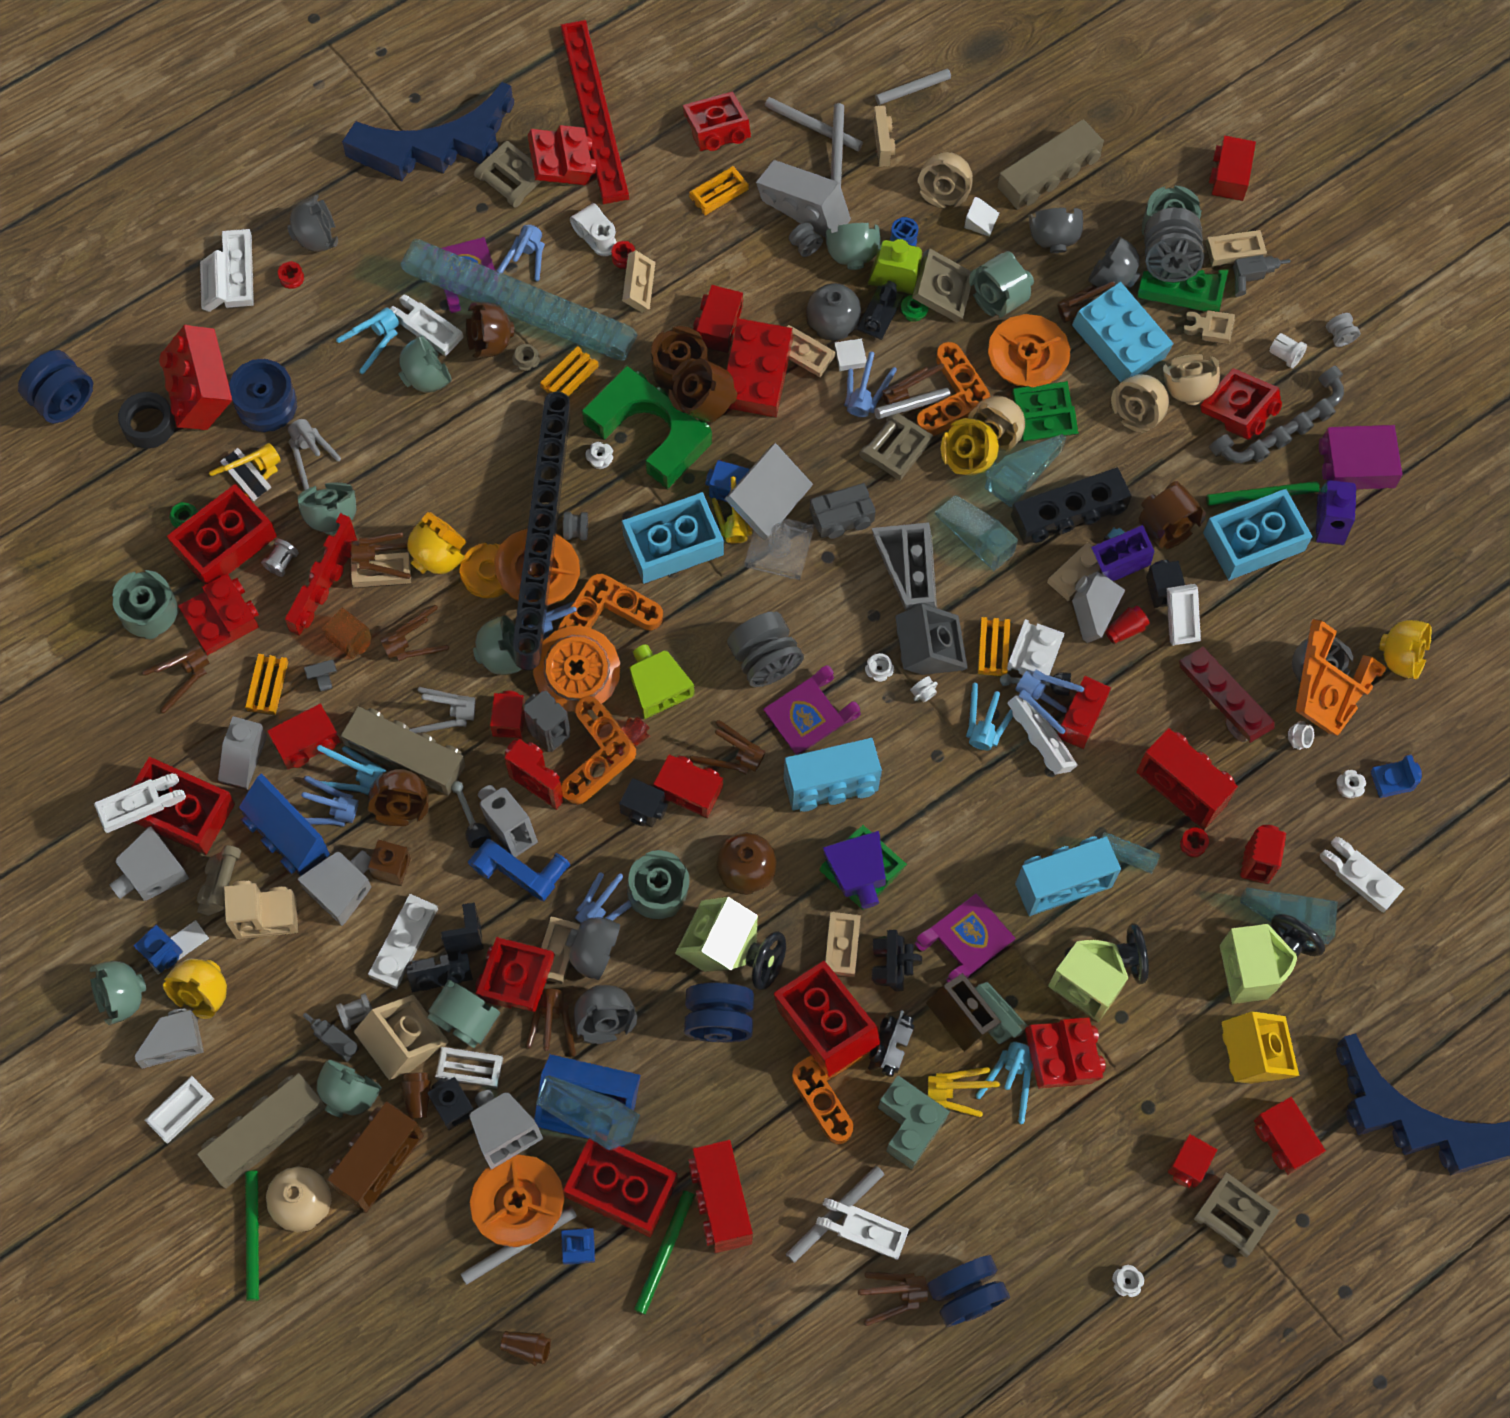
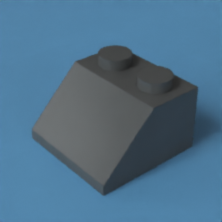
M921 603L895 616L901 649V661L905 670L926 675L968 669L959 615Z

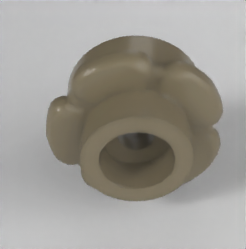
M522 344L515 350V354L512 357L513 363L516 366L518 365L520 370L529 371L532 367L538 366L540 362L539 352L530 344Z

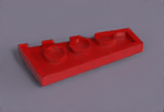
M342 513L339 514L336 523L340 526L335 536L328 535L323 545L326 548L322 561H315L310 570L309 586L303 585L285 618L289 631L299 636L304 628L307 629L313 622L314 612L319 604L323 605L327 600L329 588L333 582L338 581L342 576L346 561L352 557V541H358L351 518Z

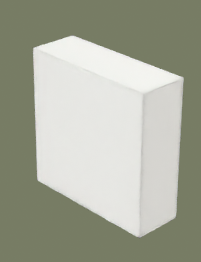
M862 338L835 342L834 349L839 371L865 367L867 360Z

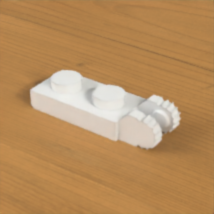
M405 294L399 298V301L410 311L408 315L394 306L390 308L398 318L399 324L403 325V327L417 337L423 336L434 349L444 356H447L464 338L461 330L421 302L418 303Z
M172 773L153 781L152 779L95 802L94 806L104 831L109 833L161 811L164 807H171L185 800L186 795L180 789L160 797L157 792L178 784L179 778L177 774Z
M1336 836L1331 841V844L1336 851L1348 859L1346 863L1343 864L1339 857L1328 850H1324L1320 854V859L1336 872V876L1384 913L1405 888L1360 852L1354 851L1348 842Z
M825 1198L823 1205L827 1209L843 1213L845 1217L842 1225L834 1223L828 1218L818 1217L817 1225L836 1232L838 1236L895 1260L899 1259L909 1231L908 1228L855 1206H846Z

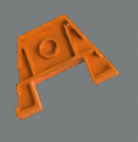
M1313 619L1310 626L1295 711L1327 733L1338 736L1358 709L1356 703L1363 694L1368 695L1373 688L1372 681L1376 676H1382L1386 667L1373 657L1363 655L1352 679L1326 660L1337 631L1322 620Z

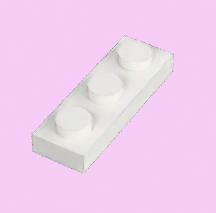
M250 229L222 231L226 277L225 306L226 308L254 306L252 235Z
M1019 695L1014 696L1008 702L1012 709L1013 717L1022 724L1028 733L1029 741L1038 748L1044 757L1045 765L1055 775L1071 772L1078 764L1052 725L1027 701L1020 698Z
M409 894L368 973L370 978L398 989L407 971V965H410L438 910L437 905Z

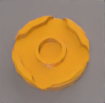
M478 544L470 548L464 555L465 558L460 563V577L465 588L473 595L482 598H494L506 593L495 576L494 559L500 544Z

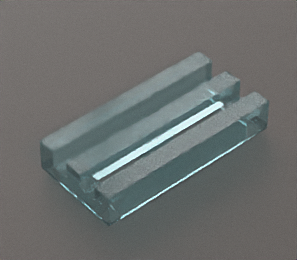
M1106 832L1103 833L1101 838L1108 837L1117 860L1149 873L1153 872L1160 857L1159 853Z

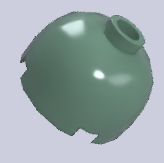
M869 223L843 224L838 226L837 232L831 233V228L825 232L829 254L837 263L847 265L849 270L864 268V263L871 261L877 255L880 248V228L876 224L874 229H869Z
M418 336L403 348L399 358V364L402 369L399 372V376L407 387L412 385L418 391L430 393L442 389L452 379L444 363L441 364L437 358L439 355L423 336Z
M325 483L326 489L317 491L316 486L303 491L298 496V504L301 516L306 524L314 530L333 535L336 534L340 526L336 523L340 513L350 517L352 521L357 510L356 496L350 484Z
M507 615L496 617L486 622L479 629L475 641L476 647L473 648L476 661L479 664L483 663L484 667L490 672L499 675H509L522 670L514 662L513 639L515 624Z
M108 961L91 966L90 972H96V978L90 979L93 996L99 1012H104L106 1009L109 1018L104 1019L106 1024L112 1025L130 1018L141 1005V992L146 991L143 976L141 974L136 975L132 967L119 961Z
M326 1060L317 1080L319 1098L327 1104L325 1110L339 1118H342L344 1113L348 1115L364 1113L375 1102L382 1088L377 1082L366 1075L363 1078L355 1073V1069L333 1060Z

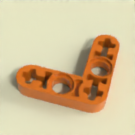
M945 342L939 346L936 362L938 365L944 364V368L941 371L956 394L923 409L917 416L916 425L933 436L954 426L951 424L955 421L968 418L969 413L979 403L977 400L972 401L973 393L977 398L982 397V400L990 397L989 390L962 349L953 342ZM944 353L948 355L954 354L953 362L949 357L944 358ZM963 372L967 373L971 379L966 383H961L955 376ZM948 406H956L960 409L961 413L958 416H950L946 413L945 409ZM924 420L934 421V426L931 427L930 424L924 425Z
M596 574L588 580L571 606L578 609L582 605H588L593 609V614L589 617H582L576 610V612L564 617L558 630L574 626V621L578 623V626L592 628L604 608L648 631L655 630L663 621V609L655 601L604 574ZM601 584H604L605 591L601 590L596 596L595 601L592 598L595 594V586L599 587ZM628 596L632 599L633 605L629 608H622L617 604V600L619 597ZM640 603L641 609L638 610L637 614L635 615L634 613L636 612L638 604ZM655 612V618H651L649 621L645 619V613Z
M586 696L580 699L576 705L575 713L601 749L570 774L561 785L563 797L575 805L583 804L626 768L636 756V748L605 706L593 696ZM590 706L593 707L592 710L599 717L596 720L588 714L587 709ZM606 724H611V733L607 737L601 738L599 735L600 729ZM621 746L625 752L622 756L619 755L618 751ZM608 756L611 758L610 760L614 762L613 764L606 760ZM598 764H604V773L599 777H593L592 771L594 767ZM584 777L591 781L589 785L586 783L587 781L583 779ZM575 785L578 786L579 793L576 795L573 790Z
M870 1051L831 1077L827 1076L812 1055L799 1062L793 1069L792 1081L795 1088L826 1137L835 1144L846 1143L851 1138L853 1122L827 1081L866 1058ZM800 1070L812 1071L814 1074L811 1076V1081L816 1087L821 1083L823 1087L816 1088L810 1095H807L806 1092L810 1091L811 1087L806 1080H799L801 1076ZM817 1095H827L831 1099L830 1108L827 1110L817 1109L813 1103ZM836 1109L839 1113H836L834 1118L838 1124L842 1125L845 1123L847 1125L844 1130L845 1135L843 1136L840 1133L833 1134L831 1132L834 1129V1123L830 1117L826 1122L822 1119L830 1116Z

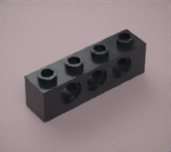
M1116 467L1015 502L1011 518L1024 544L1032 541L1033 543H1039L1047 539L1049 535L1058 532L1065 534L1073 530L1075 526L1084 523L1090 525L1100 520L1101 517L1110 514L1116 516L1123 513L1128 508L1132 495L1119 468ZM1097 496L1102 498L1104 501L1099 502L1094 500L1092 497ZM1071 505L1076 507L1078 510L1072 511L1069 510L1066 506ZM1040 515H1049L1052 519L1045 520Z

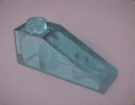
M1063 434L1009 454L998 464L994 462L985 474L987 477L985 489L1012 508L1013 504L1023 496L1063 451L1066 437Z
M954 495L935 511V515L993 571L1014 555L1018 539L997 519L959 496Z
M1246 888L1241 895L1240 902L1270 922L1274 915L1286 914L1310 926L1321 937L1324 944L1328 945L1335 937L1338 901ZM1307 941L1308 945L1315 947L1312 941Z
M550 1075L545 1077L536 1102L538 1106L608 1150L631 1142L640 1114L616 1099Z

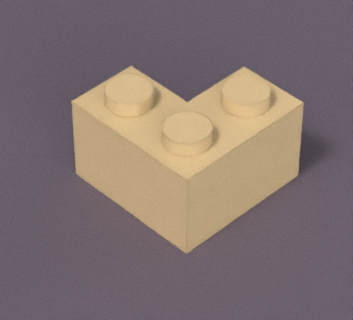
M237 881L233 883V886H224L226 923L237 939L298 933L297 900L292 889L273 887L269 889V892H260L256 883L250 881Z

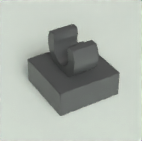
M334 660L304 667L308 680L317 678L321 692L333 689L329 675L337 673Z

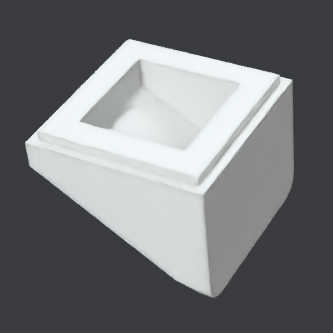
M975 197L966 216L964 228L990 237L999 212L980 198Z

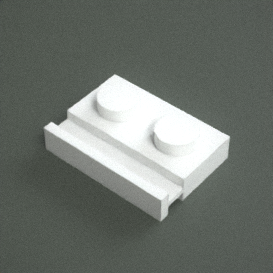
M1025 619L1008 662L1007 670L1011 671L1012 668L1018 670L1019 674L1024 675L1027 670L1034 673L1037 669L1045 675H1050L1065 633L1038 623L1037 626L1029 623V620Z

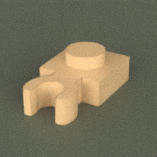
M1207 311L1206 318L1196 312H1187V320L1194 321L1196 324L1193 326L1184 325L1185 334L1195 335L1201 332L1202 340L1230 344L1235 314Z

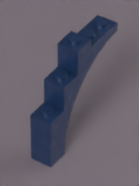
M501 82L492 95L475 110L457 120L438 127L394 131L375 128L355 121L342 141L345 155L347 158L399 181H403L407 173L413 171L416 162L440 173H444L447 167L455 162L457 154L481 164L498 149L495 133L499 131L505 114L510 113L514 106L512 88L510 85Z
M1356 1033L1344 1036L1337 1043L1336 1053L1341 1065H1345L1349 1075L1347 1077L1349 1090L1357 1097L1347 1105L1346 1115L1350 1126L1356 1129L1358 1135L1393 1126L1394 1142L1398 1148L1402 1149L1404 1155L1439 1146L1441 1164L1445 1169L1448 1168L1450 1176L1510 1159V1121L1496 1124L1467 1123L1445 1118L1421 1108L1400 1094L1381 1076L1367 1057Z

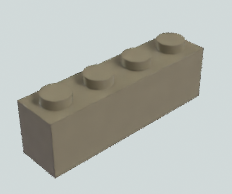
M1083 119L1000 172L997 188L1017 210L1025 205L1029 206L1044 192L1053 191L1064 179L1073 178L1087 164L1092 165L1097 162L1101 157L1104 140Z
M358 706L341 735L344 746L393 770L403 769L413 772L423 780L425 785L448 796L452 791V784L459 779L466 766L463 755L457 748L451 745L443 747L435 743L436 740L430 735L422 732L418 735L410 731L406 724L394 720V722L384 719L380 712L372 708L365 710Z
M300 1073L296 1076L291 1075L285 1078L278 1085L276 1092L269 1097L267 1095L261 1097L252 1106V1111L244 1117L238 1116L227 1125L228 1130L219 1137H211L201 1146L202 1150L197 1154L198 1157L225 1189L325 1110L326 1106Z

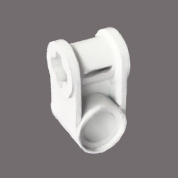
M595 203L588 205L570 217V223L575 232L588 243L596 254L600 256L611 255L612 247L617 243L614 238L616 234L615 226L606 218Z

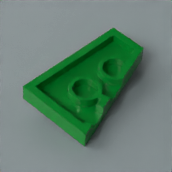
M1199 270L1193 277L1175 283L1161 281L1153 277L1149 271H1143L1138 298L1204 312H1219L1228 270H1219L1218 274H1205L1204 270Z

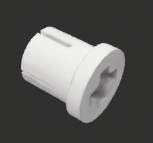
M1280 333L1276 340L1273 341L1270 353L1287 362L1286 365L1293 369L1303 357L1307 344L1303 342L1298 343Z

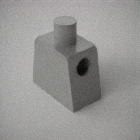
M487 785L480 790L478 797L481 799L480 807L484 817L511 855L517 857L538 843L529 816L505 787L496 791L493 785Z
M150 826L116 859L115 862L124 874L109 885L119 899L136 889L143 900H149L186 881L189 877Z
M362 850L349 861L343 854L336 852L299 877L298 881L302 889L343 926L371 889L370 882L364 875L369 869L371 857Z
M484 1090L475 1097V1102L479 1108L472 1111L469 1117L481 1151L491 1170L543 1139L535 1120L509 1093H503L495 1098L491 1090Z

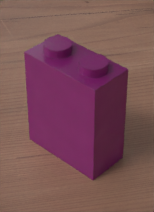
M1395 425L1328 427L1323 438L1319 439V453L1324 455L1325 462L1322 467L1324 480L1356 484V489L1396 488L1403 476Z

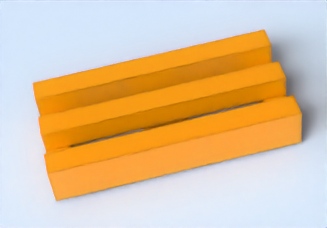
M732 166L691 190L689 197L692 201L695 200V205L702 209V213L705 216L749 190V184L736 168ZM733 176L735 177L734 179H732L731 181L727 182L726 184H724V185L721 184V183L725 182L726 180L730 179L731 177H733ZM715 188L714 191H712L711 193L707 194L702 198L700 197L701 195Z
M577 346L540 382V386L547 393L556 392L584 364H587L561 391L569 396L599 367L598 361L592 360L588 353H583L582 349Z
M427 512L421 519L433 531L438 533V536L459 550L466 543L465 539L457 531L433 513Z
M981 617L978 674L1002 676L1008 673L1010 619L999 621V618L987 620V617ZM987 627L992 628L990 668H985ZM998 628L1003 629L1001 669H996Z
M258 654L245 706L247 711L276 715L288 666V659L286 657L278 659L276 656L270 655L265 657L264 654ZM267 664L265 677L257 706L255 705V702L260 686L264 665ZM274 666H279L270 706L265 707Z

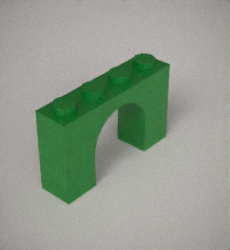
M626 366L582 410L583 424L605 440L625 419L632 415L650 413L662 418L668 424L671 431L667 439L646 459V473L668 490L711 446V428L705 421L697 420L695 417L677 410L672 405L668 394L662 388H655L640 371H633Z

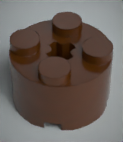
M676 326L672 327V330L665 333L663 331L656 336L651 347L654 380L664 388L673 390L674 381L671 379L673 373L682 362L690 358L707 360V347L702 340V336L697 331L689 327Z
M687 359L673 373L671 379L674 381L673 390L669 389V398L672 405L677 410L708 423L715 422L737 398V390L734 388L731 374L726 369L705 359Z
M1174 481L1157 496L1155 494L1150 495L1142 502L1141 506L1144 509L1140 514L1139 523L1144 526L1145 531L1161 549L1163 545L1166 549H1171L1183 543L1193 534L1190 529L1195 524L1199 527L1205 520L1206 512L1178 481Z

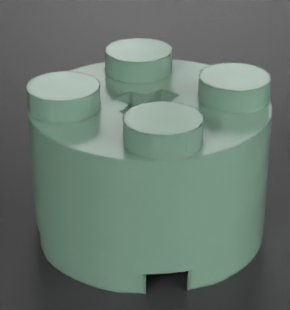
M1174 186V188L1167 189L1161 187L1157 189L1148 200L1142 220V234L1144 235L1146 222L1153 214L1162 209L1171 207L1185 208L1193 212L1200 219L1201 210L1198 197L1191 190L1182 186Z
M1006 251L974 269L970 274L969 283L970 287L972 285L975 286L977 293L973 296L981 309L992 317L999 315V318H1002L1030 299L1031 286L1034 284V279L1029 271L1023 269L1013 253Z
M145 570V572L135 573V571L128 573L116 583L113 589L114 611L125 629L136 636L146 639L156 638L159 634L170 628L179 612L177 601L167 581L154 571Z
M655 850L646 853V855L633 863L629 871L627 895L632 909L651 919H664L675 916L684 905L690 881L689 873L680 859L670 852ZM655 882H662L661 888H655Z
M448 980L428 1010L430 1014L427 1018L447 1032L454 1028L453 1035L472 1048H475L477 1044L481 1045L501 1012L493 1006L489 1007L486 1005L484 1000L467 989Z

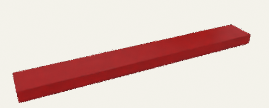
M582 20L560 24L586 136H591L592 138L590 153L591 157L596 160L595 174L602 203L608 204L629 200V192L587 22Z

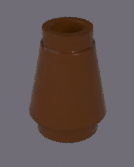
M428 1073L403 1074V1082L400 1085L408 1117L411 1119L427 1118L429 1104L427 1092L431 1088V1080H428Z
M505 1331L500 1348L501 1351H505L536 1366L538 1363H546L551 1349V1339L545 1337L544 1333Z

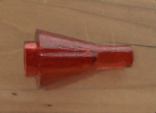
M628 717L622 730L635 747L650 737L647 733L650 728L638 717L634 720ZM621 746L618 749L620 756H622L624 753L623 747ZM608 756L606 760L613 764L614 762L610 760L611 758Z

